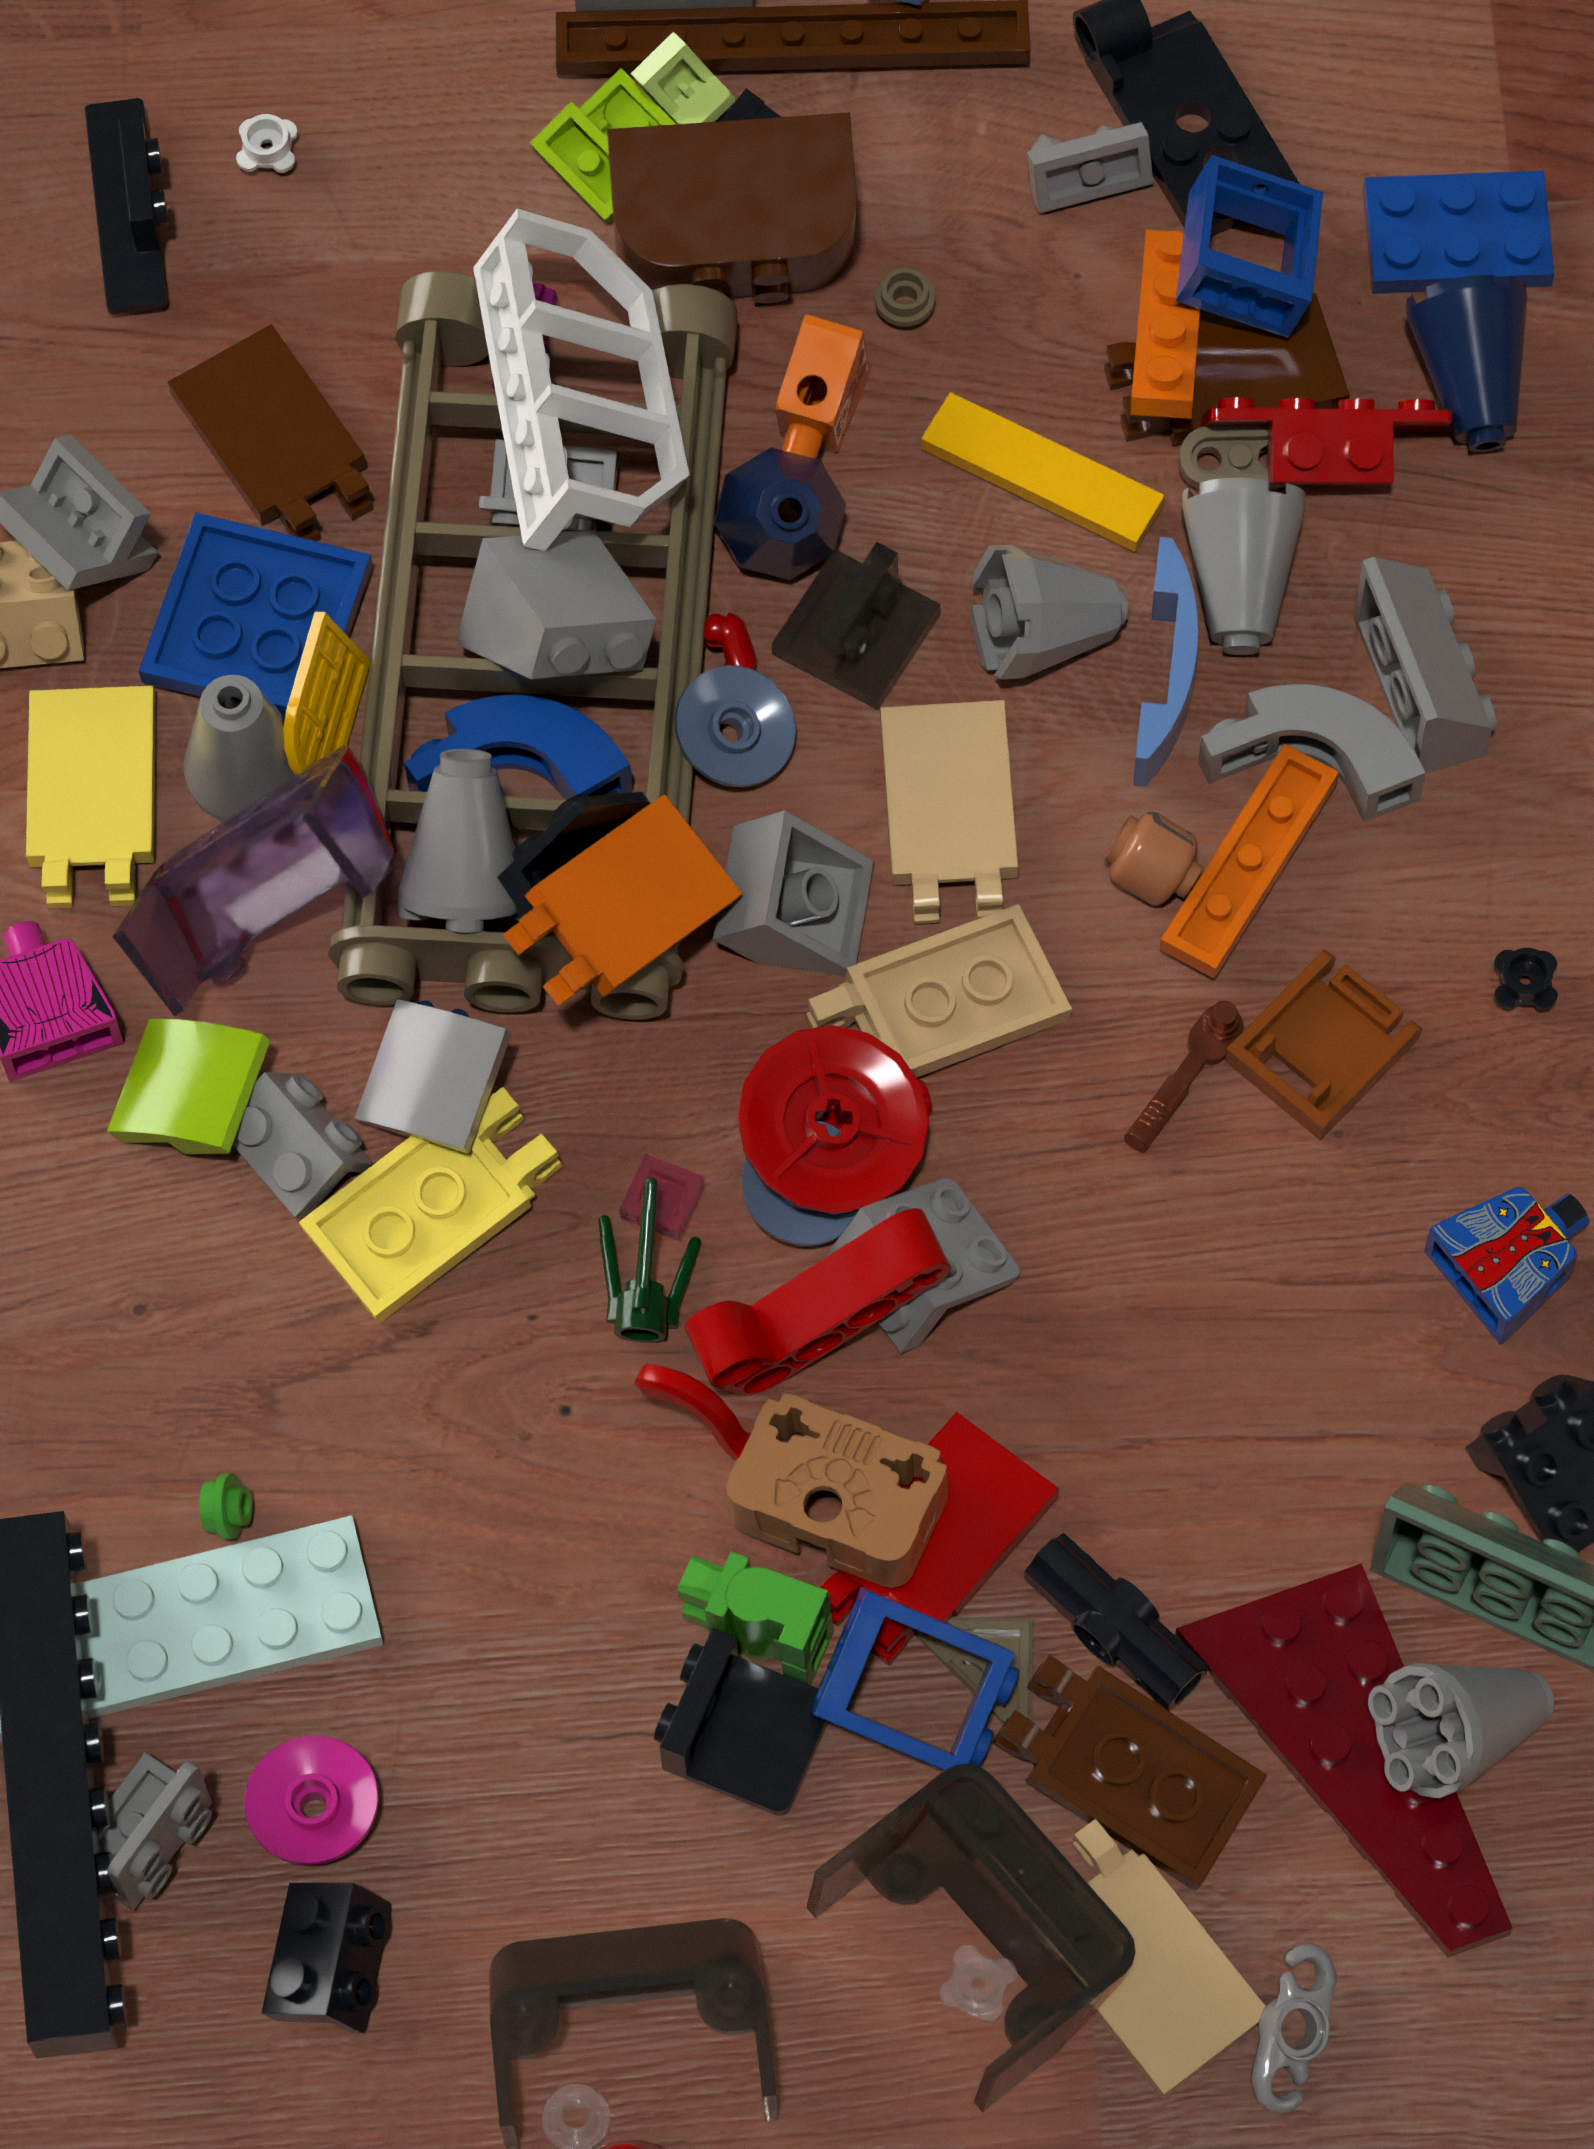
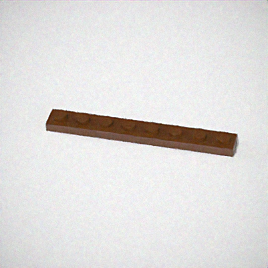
M1028 0L922 3L921 6L911 3L556 12L557 75L615 74L620 68L627 74H631L673 32L686 43L710 71L1030 63Z

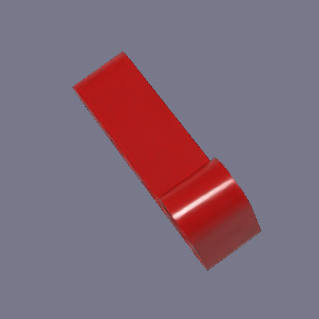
M918 1208L908 1209L883 1220L754 1304L747 1305L729 1300L718 1302L690 1317L685 1323L684 1329L712 1386L743 1395H752L780 1384L933 1287L950 1273L951 1265L924 1211Z

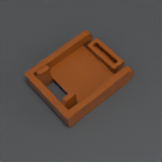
M1323 950L1226 1048L1225 1062L1320 1141L1416 1043L1422 1033V1028L1414 1021H1410L1393 1039L1388 1036L1401 1021L1404 1011L1347 964L1329 981V985H1326L1322 979L1329 973L1336 961V957L1327 950ZM1273 1055L1314 1088L1309 1093L1307 1099L1265 1065Z

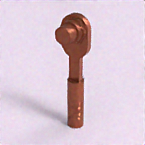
M1229 1001L1217 1002L1214 1006L1206 1009L1191 1028L1187 1039V1047L1190 1053L1173 1076L1167 1077L1124 1135L1126 1142L1138 1151H1145L1189 1092L1188 1087L1204 1065L1219 1063L1225 1059L1226 1048L1243 1032L1244 1028L1242 1017L1237 1012V1008L1233 1003Z

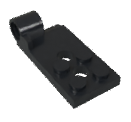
M1100 0L1073 13V25L1079 44L1085 54V63L1122 125L1128 126L1142 122L1149 136L1152 175L1184 228L1189 191L1211 155L1300 184L1202 21L1197 20L1191 11L1151 27L1146 10L1140 0ZM1185 115H1198L1207 121L1208 126L1199 132H1189L1181 129L1176 122ZM1258 184V185H1256V186L1261 187V188L1267 187V186H1265V185H1263V184ZM1213 211L1210 237L1245 222Z

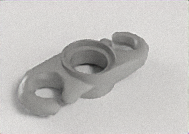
M1310 1943L1295 1946L1285 1955V1962L1292 1968L1298 1966L1303 1961L1313 1962L1317 1974L1315 1981L1310 1988L1304 1989L1298 1985L1293 1973L1284 1972L1279 1980L1280 1992L1278 1997L1265 2007L1259 2021L1260 2040L1251 2083L1257 2101L1267 2111L1276 2114L1289 2113L1303 2103V2095L1299 2090L1295 2089L1281 2097L1276 2096L1272 2092L1271 2082L1277 2070L1281 2068L1288 2070L1295 2084L1304 2085L1309 2077L1308 2065L1310 2059L1317 2056L1323 2050L1329 2036L1328 2017L1337 1975L1331 1957L1320 1946ZM1297 2009L1303 2014L1307 2028L1303 2041L1298 2046L1291 2048L1282 2037L1281 2027L1285 2016L1290 2011Z

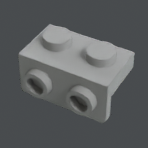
M264 1072L255 1082L232 1145L294 1217H306L348 1172L363 1173L372 1164V1161L360 1148L362 1140L358 1133L343 1120L334 1118L321 1104L322 1093L312 1081L299 1073Z

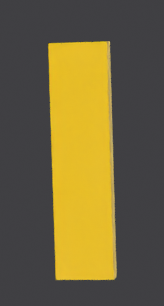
M952 392L948 394L921 437L922 450L1135 553L1164 506V494Z

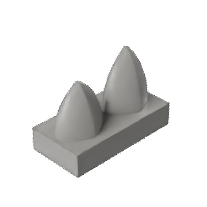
M1142 122L1120 128L1101 125L1093 135L1066 142L1049 135L1040 134L1034 142L1031 151L1027 152L1032 200L1039 213L1153 184L1149 136Z

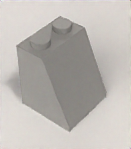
M594 530L560 532L545 552L523 546L521 535L483 538L456 640L461 647L529 679L643 669L657 618Z

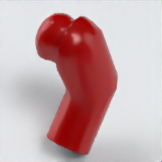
M731 612L727 616L714 613L707 617L704 624L703 637L708 646L723 648L724 666H742L755 670L757 656L745 621Z

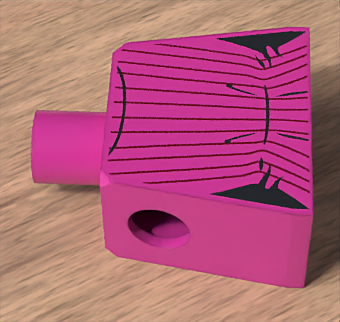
M34 921L15 924L4 932L3 938L10 957L0 960V1058L9 1082L124 1044L114 1010L72 939L64 938L46 944L40 925Z

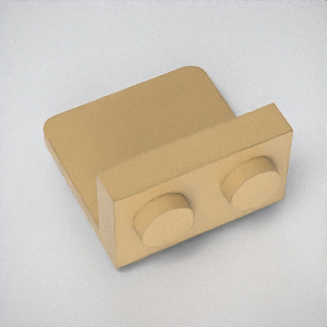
M18 541L0 542V668L84 660L85 647L76 596L77 589L67 591Z

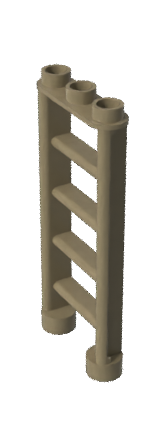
M446 271L426 272L413 276L402 284L395 340L400 350H402V374L359 766L370 788L389 837H391L392 822L418 823L427 792L395 790L406 687L655 701L647 799L651 804L665 794L684 820L689 823L693 766L685 758L678 744L674 720L680 696L686 687L701 674L703 631L706 621L726 371L731 367L734 359L738 315L734 302L723 293L708 287L691 284L668 285L652 291L669 376L683 379L681 405H675L690 475L673 494L670 535L595 531L619 566L667 568L658 668L529 679L489 659L410 655L420 555L478 558L483 538L520 536L521 531L520 527L424 522L434 425L502 429L496 395L438 392L440 366H466L479 362L489 355L475 278L465 274ZM620 402L647 410L646 403ZM558 418L560 432L618 435ZM562 530L561 532H573L582 530ZM357 786L341 930L331 935L328 956L334 964L339 966L338 991L345 997L361 1003L394 1005L397 999L407 1001L413 996L414 980L465 983L464 997L467 1001L486 1010L521 1012L536 1007L540 1002L541 987L543 988L549 980L559 974V971L564 966L574 960L556 936L543 937L518 956L503 935L505 933L480 931L460 933L448 929L381 926L389 846ZM503 796L510 828L546 830L555 821L553 817L554 811L566 801L565 799ZM678 943L605 997L601 995L592 982L582 990H592V1006L597 1011L608 1016L631 1020L657 1017L667 1009L668 989L678 984L682 977L683 962L679 955H677Z

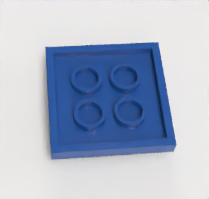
M195 512L139 668L141 682L201 697L204 689L213 680L226 675H240L252 680L285 717L314 612H326L343 632L349 636L373 566L371 554Z

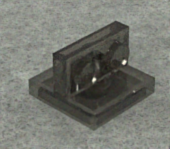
M876 542L864 562L861 563L835 549L834 554L829 556L772 642V655L879 710L939 619L941 604L903 585V581L898 578V552Z

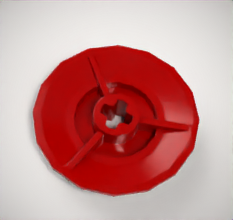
M835 1025L795 1031L765 1050L743 1082L737 1113V1122L744 1154L764 1184L797 1207L829 1214L857 1211L861 1207L886 1199L900 1190L923 1157L929 1125L922 1086L903 1057L870 1033ZM826 1109L834 1110L836 1120L846 1122V1125L841 1127L835 1137L828 1135L826 1125L816 1124V1121L821 1119Z

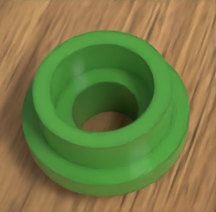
M234 1473L220 1474L217 1480L205 1481L202 1485L199 1497V1514L203 1529L207 1533H218L222 1539H236L240 1535L242 1527L249 1524L252 1516L251 1493L247 1486L241 1485L239 1478Z

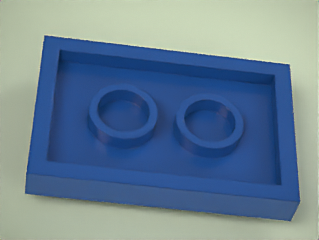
M1544 170L1368 177L1364 179L1363 197L1372 294L1425 292V287L1432 284L1474 275H1493L1495 286L1511 287L1509 276L1522 280L1526 284V288L1552 287L1554 265Z

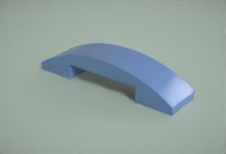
M1160 537L1151 617V620L1175 622L1167 704L1141 703L1133 785L1146 786L1158 773L1172 752L1188 714L1195 680L1199 632L1195 593L1182 554L1173 538Z

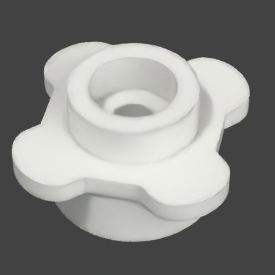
M261 114L245 120L240 125L239 135L242 139V150L237 153L236 161L243 171L252 172L257 168H273L278 173H285L293 168L295 156L291 152L292 141L298 136V131L292 121L282 120L271 114ZM263 144H272V147L269 149L261 147Z

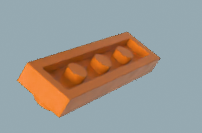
M1146 229L1130 415L1192 419L1200 309L1176 301L1183 231Z
M1284 743L1160 939L1159 950L1215 979L1337 785L1339 771Z

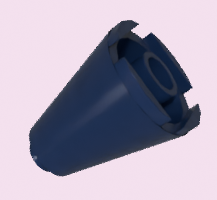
M1493 275L1454 278L1425 287L1426 299L1419 303H1416L1413 295L1406 300L1405 307L1408 322L1443 409L1452 410V423L1450 426L1455 439L1460 443L1469 444L1471 451L1484 452L1499 449L1506 445L1505 438L1513 435L1517 430L1528 300L1526 284L1517 277L1509 276L1511 287L1495 286Z

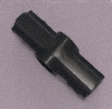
M1062 1533L1055 1539L1052 1538L1036 1554L1031 1564L1025 1569L1024 1578L1072 1622V1629L1082 1644L1103 1663L1109 1666H1113L1116 1663L1166 1710L1169 1711L1176 1705H1180L1207 1674L1208 1665L1159 1621L1160 1616L1155 1606L1135 1585L1121 1577H1118L1116 1580L1113 1579L1065 1533Z

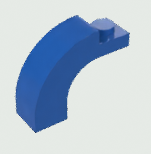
M490 696L459 705L445 712L448 737L444 740L433 739L424 743L412 754L411 759L404 762L409 791H428L434 768L440 765V754L443 751L474 749L491 754V767L496 770L518 769L544 778L556 788L565 800L581 793L586 796L605 795L612 791H619V793L633 792L630 764L614 741L601 727L584 714L569 706L536 696Z

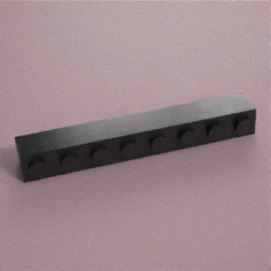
M64 1511L0 1519V1720L27 2044L36 2059L118 2048L116 2026L127 2025L128 2021L123 1984L112 1985L110 1960L121 1959L122 1950L117 1918L107 1919L104 1894L114 1893L116 1889L107 1872L113 1860L111 1852L101 1853L99 1828L110 1827L107 1792L105 1786L95 1788L93 1763L104 1762L103 1737L100 1723H89L87 1699L98 1698L97 1671L94 1658L84 1659L82 1635L93 1634L92 1612L88 1594L78 1595L76 1572L87 1571L86 1546L83 1532H72Z

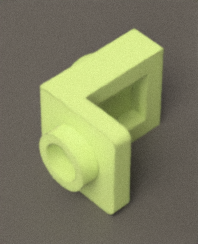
M675 32L670 34L631 73L678 124L715 122L736 99Z

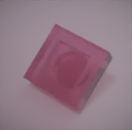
M645 1154L619 1208L620 1218L640 1226L645 1180L648 1177H654L658 1183L654 1231L680 1241L705 1187L704 1176Z

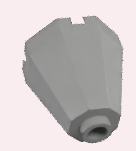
M989 545L973 571L972 588H984L983 604H971L970 622L981 666L987 670H997L994 675L999 679L1028 677L1112 641L1121 625L1127 619L1128 601L1126 594L1122 588H1118L1117 581L1106 573L1015 545Z

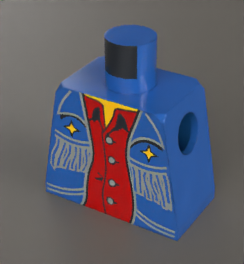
M1515 1187L1431 1227L1424 1252L1494 1339L1501 1345L1571 1277L1578 1255L1568 1239L1587 1227L1590 1222L1581 1203L1569 1193L1545 1209H1542L1525 1188Z

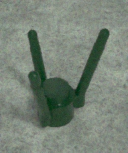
M648 1177L644 1184L636 1279L627 1281L625 1283V1291L623 1292L621 1291L611 1219L607 1215H602L598 1219L608 1296L606 1322L615 1324L614 1334L616 1336L635 1342H659L665 1339L666 1328L674 1329L678 1327L680 1304L702 1244L699 1237H692L689 1240L668 1297L663 1295L664 1286L661 1283L650 1280L658 1185L654 1177Z

